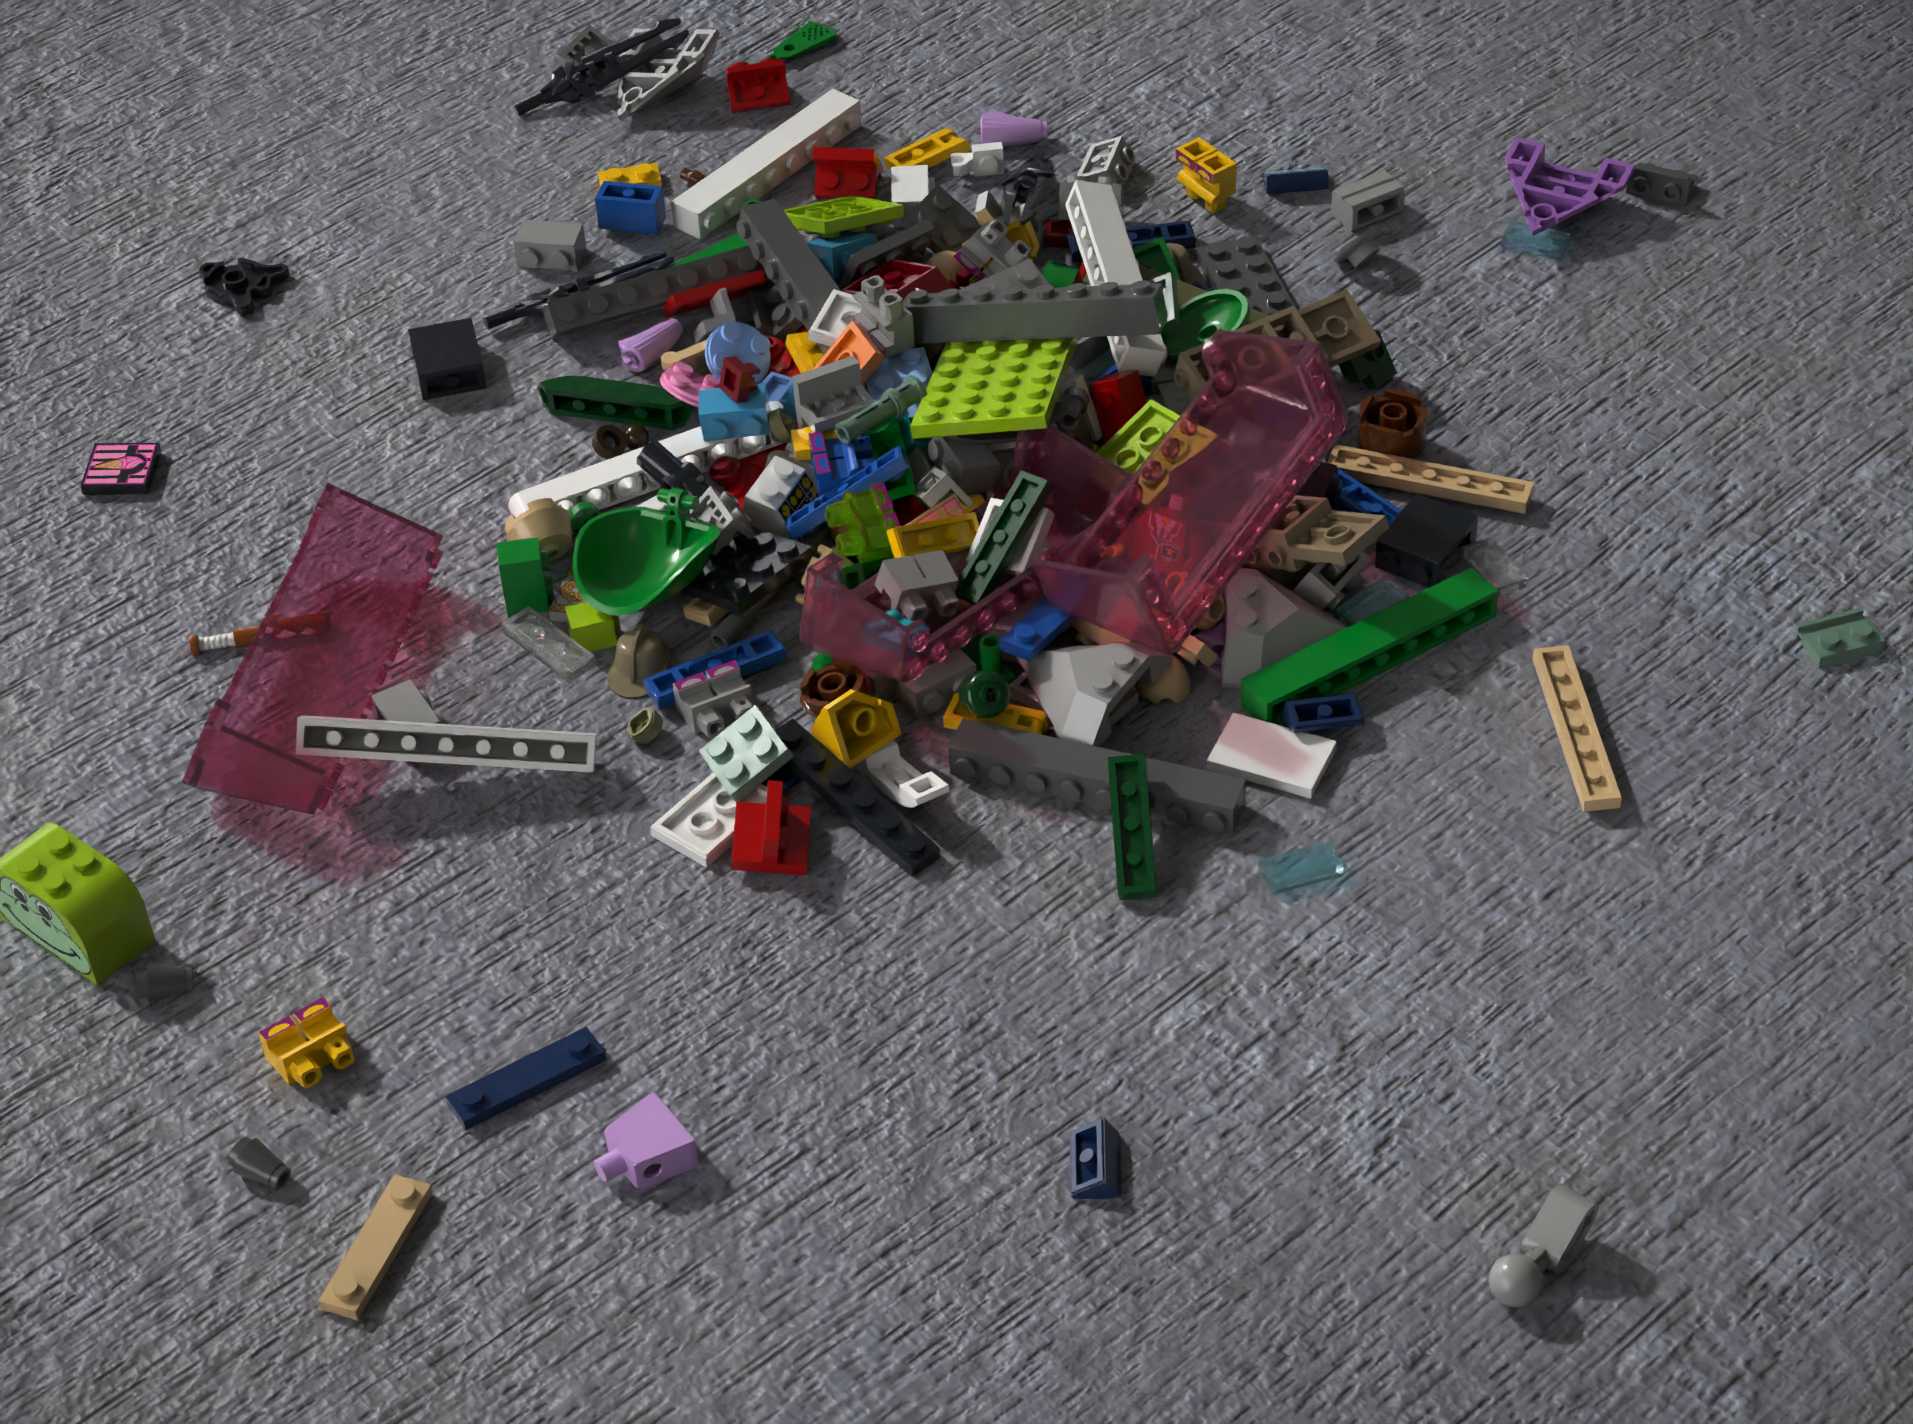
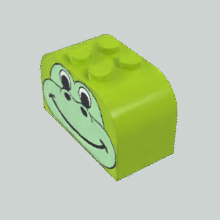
M54 823L45 824L0 858V918L97 986L155 941L144 900L129 876L113 861Z

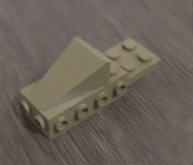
M1346 289L1298 310L1293 305L1181 352L1173 377L1177 387L1180 390H1184L1189 398L1195 415L1201 417L1206 426L1216 422L1222 424L1231 420L1237 413H1255V410L1259 407L1287 403L1292 390L1303 385L1304 387L1312 386L1320 380L1322 371L1378 348L1381 339Z
M1243 490L1236 497H1230L1221 503L1216 511L1211 514H1205L1196 520L1205 527L1204 536L1209 554L1208 561L1216 562L1219 559L1238 568L1257 569L1291 591L1295 589L1318 562L1333 563L1338 566L1348 565L1355 561L1357 555L1368 546L1373 545L1378 540V537L1389 529L1385 515L1331 510L1328 498Z

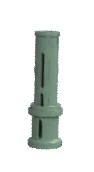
M910 375L897 388H888L883 391L880 399L836 424L834 429L836 436L842 443L847 444L890 417L899 418L905 414L907 408L914 404H920L922 397L927 395L925 386L919 378Z

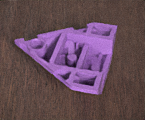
M1515 137L1505 156L1506 166L1532 236L1624 190L1635 170V164L1604 158L1597 174L1545 163L1544 143Z

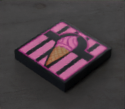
M94 443L80 485L83 495L148 494L161 455L160 444Z

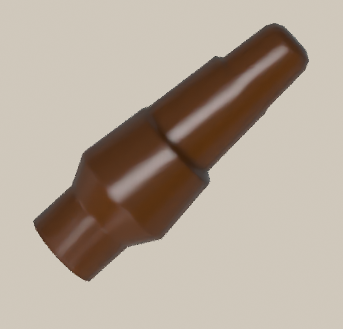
M684 168L680 173V178L687 181L690 186H694L706 177L699 171Z

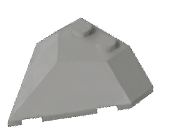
M634 28L629 37L651 29ZM696 29L686 45H680L676 50L667 48L620 77L618 99L621 101V108L618 109L620 121L659 101L700 76L714 55L719 32L717 30ZM658 35L620 54V58L624 61L662 42L663 39Z
M1221 566L1220 594L1225 599L1226 641L1221 656L1222 687L1241 688V679L1249 674L1257 672L1282 658H1286L1306 648L1310 644L1319 642L1339 630L1349 627L1257 569Z
M1138 642L1046 647L1030 662L1015 656L1018 663L1022 665L1026 678L1043 711L1053 724L1057 737L1100 747L1111 734L1109 713L1136 681L1141 679L1153 685L1173 661L1171 655Z

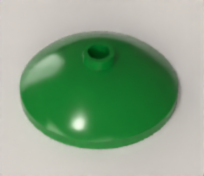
M1219 289L1196 296L1179 307L1180 327L1161 334L1163 343L1167 346V357L1178 361L1181 352L1247 325L1251 308L1246 297L1236 290Z

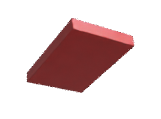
M763 269L673 294L662 306L665 317L669 318L711 306L710 300L719 289L726 288L729 300L746 296V293L751 289L756 292L766 281Z

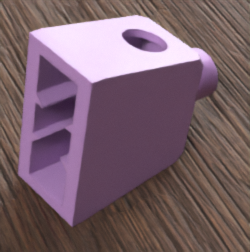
M655 1092L649 1094L606 1127L604 1133L608 1153L594 1160V1167L604 1182L624 1173L632 1184L639 1189H644L699 1166L695 1139Z

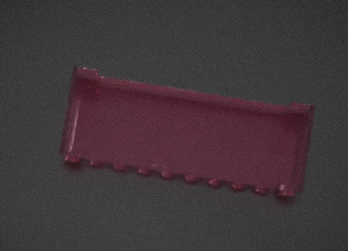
M1217 329L1202 351V358L1210 379L1069 557L1065 560L1058 548L1046 546L1031 561L1030 564L1050 605L1154 651L1166 654L1175 653L1329 452L1346 427V409L1320 342Z
M1050 424L1044 429L1021 430L1017 434L1009 487L992 498L1004 500L1021 470L1048 480L1054 488L1043 507L1049 508L1055 516L1045 540L1055 549L1053 552L1017 576L1004 573L994 592L975 605L958 598L959 605L955 615L942 618L936 608H931L927 618L923 621L920 619L915 620L908 626H904L886 614V612L891 610V599L888 594L881 595L876 588L875 582L878 573L850 590L840 583L843 559L832 552L807 568L800 642L814 652L904 683L916 680L932 665L941 663L948 654L958 647L965 646L971 638L982 631L988 630L1003 616L1010 615L1019 605L1028 599H1033L1039 591L1051 583H1056L1062 575L1071 569L1078 568L1084 560L1094 553L1101 552L1114 539L1121 538L1127 532L1130 525L1128 518L1131 505L1135 499L1133 492L1136 477ZM990 499L969 512L976 513L979 526Z
M327 483L315 507L300 547L222 699L218 698L204 724L182 783L200 790L314 815L317 809L324 811L333 792L327 789V787L334 790L345 765L338 763L341 757L295 755L297 717L320 716L367 719L368 715L362 713L364 708L372 709L371 695L379 692V690L373 687L375 683L383 685L391 667L386 665L385 662L387 659L392 662L394 661L402 644L396 638L397 636L405 638L413 620L407 617L408 612L416 614L423 599V596L418 594V591L420 589L426 592L434 575L428 569L436 570L444 551L438 549L443 535Z

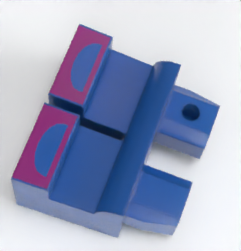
M822 432L809 433L811 461L819 496L875 461V457L872 454L870 436L858 437L845 444L838 438L824 439Z

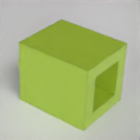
M588 602L565 606L568 630L576 655L617 646L615 631L621 630L618 615L603 613L592 607Z

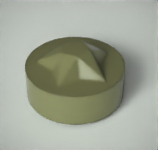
M782 408L769 412L768 421L777 440L782 443L791 440V430L795 426L792 416L786 414Z
M650 707L640 709L632 716L628 723V736L640 745L651 742L662 728V716Z

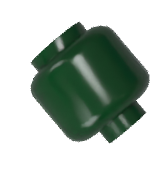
M979 670L970 673L961 682L959 689V700L963 708L969 714L981 718L996 717L1003 713L1009 705L1011 698L1010 686L1007 680L999 673L989 670Z

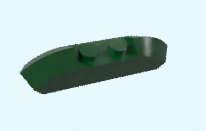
M563 376L542 381L537 387L544 407L550 414L676 430L686 425L695 409L691 404L676 398L663 388L639 383L585 376Z

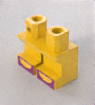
M1200 137L1176 148V159L1184 166V169L1178 173L1177 180L1186 186V195L1191 199L1198 200L1203 198L1205 200V209L1211 213H1216L1226 208V198L1236 193L1237 163L1222 152H1217L1215 147Z
M325 997L294 1012V1020L289 1015L258 1032L266 1060L289 1085L298 1082L302 1087L308 1089L319 1083L322 1078L320 1068L332 1063L336 1069L342 1070L355 1061L346 1026L344 1023H339L333 1015L332 1008Z

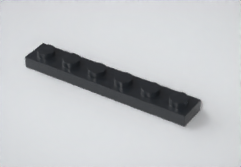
M793 718L775 729L794 755L786 765L911 877L940 858V847Z

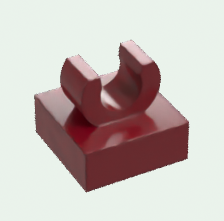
M736 356L725 357L723 359L719 388L736 403L747 402L749 392L758 389V385L752 381V375L760 374L761 370L753 363L744 364Z

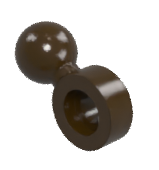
M639 424L628 426L624 432L616 426L603 425L593 436L592 447L602 458L611 459L622 455L626 447L636 450L646 446L649 442V433L644 426Z

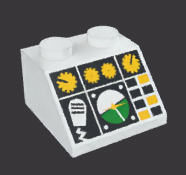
M775 455L745 495L742 510L751 518L750 526L792 539L787 533V517L818 498V488L805 468ZM800 536L796 541L801 542L805 537Z

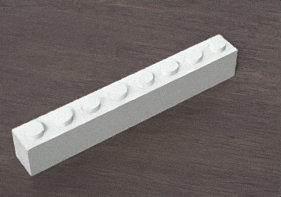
M831 89L672 200L671 208L674 227L700 240L741 212V207L747 201L759 199L813 160L814 147H832L861 126L860 100Z
M1075 180L1065 206L1090 285L1099 286L1106 282H1116L1118 285H1131L1134 282L1142 281L1139 262L1135 259L1132 241L1128 238L1125 220L1122 219L1119 203L1115 198L1112 186ZM1161 334L1107 336L1118 372L1138 370L1139 375L1155 377L1160 365L1166 361L1167 346L1163 343Z
M300 716L297 717L295 755L594 772L597 733Z

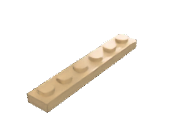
M1337 444L1334 445L1327 463L1337 465L1338 470L1341 469L1359 482L1523 514L1527 511L1534 489V482Z
M1569 645L1533 649L1532 660L1583 812L1620 808L1622 797Z

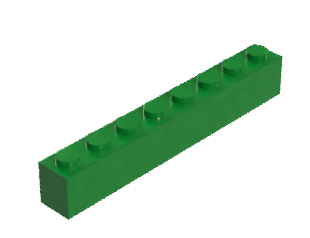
M1472 567L1457 575H1453L1430 588L1422 590L1418 594L1397 602L1385 610L1368 616L1352 626L1339 630L1319 642L1310 644L1306 648L1242 678L1241 706L1253 718L1278 725L1284 722L1282 714L1285 701L1339 695L1495 618L1498 590Z

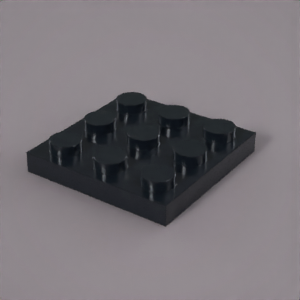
M750 526L756 534L752 539L737 531L730 543L723 547L715 556L712 554L710 560L698 576L680 593L694 598L697 597L702 601L741 615L807 565L815 555L812 546Z

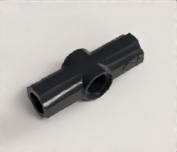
M658 441L648 443L637 457V465L660 484V488L670 490L675 487L687 490L690 495L700 498L710 487L706 484L701 471L694 464L688 461L682 463Z

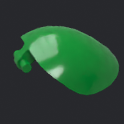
M675 487L670 490L661 488L658 491L657 500L667 503V511L647 507H628L600 514L587 521L579 531L573 554V574L576 586L582 597L592 607L609 615H628L650 609L674 597L689 585L710 560L720 535V528L716 524L693 518L690 515V509L696 510L699 506V498L697 496L690 495L687 490Z

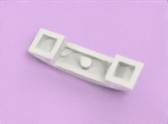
M893 740L859 763L884 794L904 807H916L950 791L949 785L932 771L922 774L900 756L898 744Z

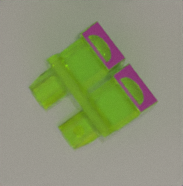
M884 482L872 484L869 490L855 494L851 491H845L842 501L827 505L825 518L828 526L833 528L845 525L848 531L837 534L835 540L840 557L857 555L859 562L894 556L886 531L900 526L895 511L893 512L894 508Z

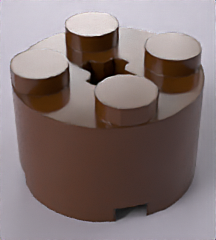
M1388 390L1384 391V396L1374 398V394L1368 396L1361 403L1359 410V448L1410 459L1417 458L1424 451L1426 444V406L1423 408L1420 405L1421 400L1417 396L1405 391Z

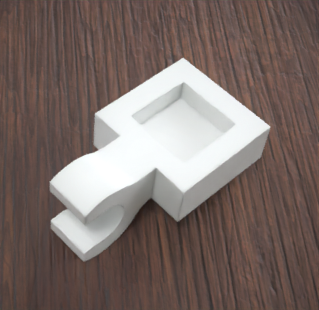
M1002 142L971 145L972 153L951 154L953 176H963L973 170L974 177L1004 174Z

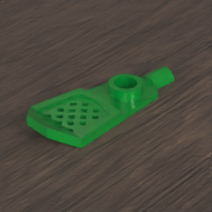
M810 21L774 47V53L766 58H777L778 60L796 59L800 54L808 50L813 51L836 40L837 30L826 24Z

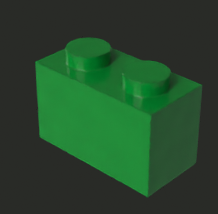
M538 537L496 543L498 565L508 618L549 612L548 598L554 597L551 576L544 577V572L550 571L547 550L540 551Z

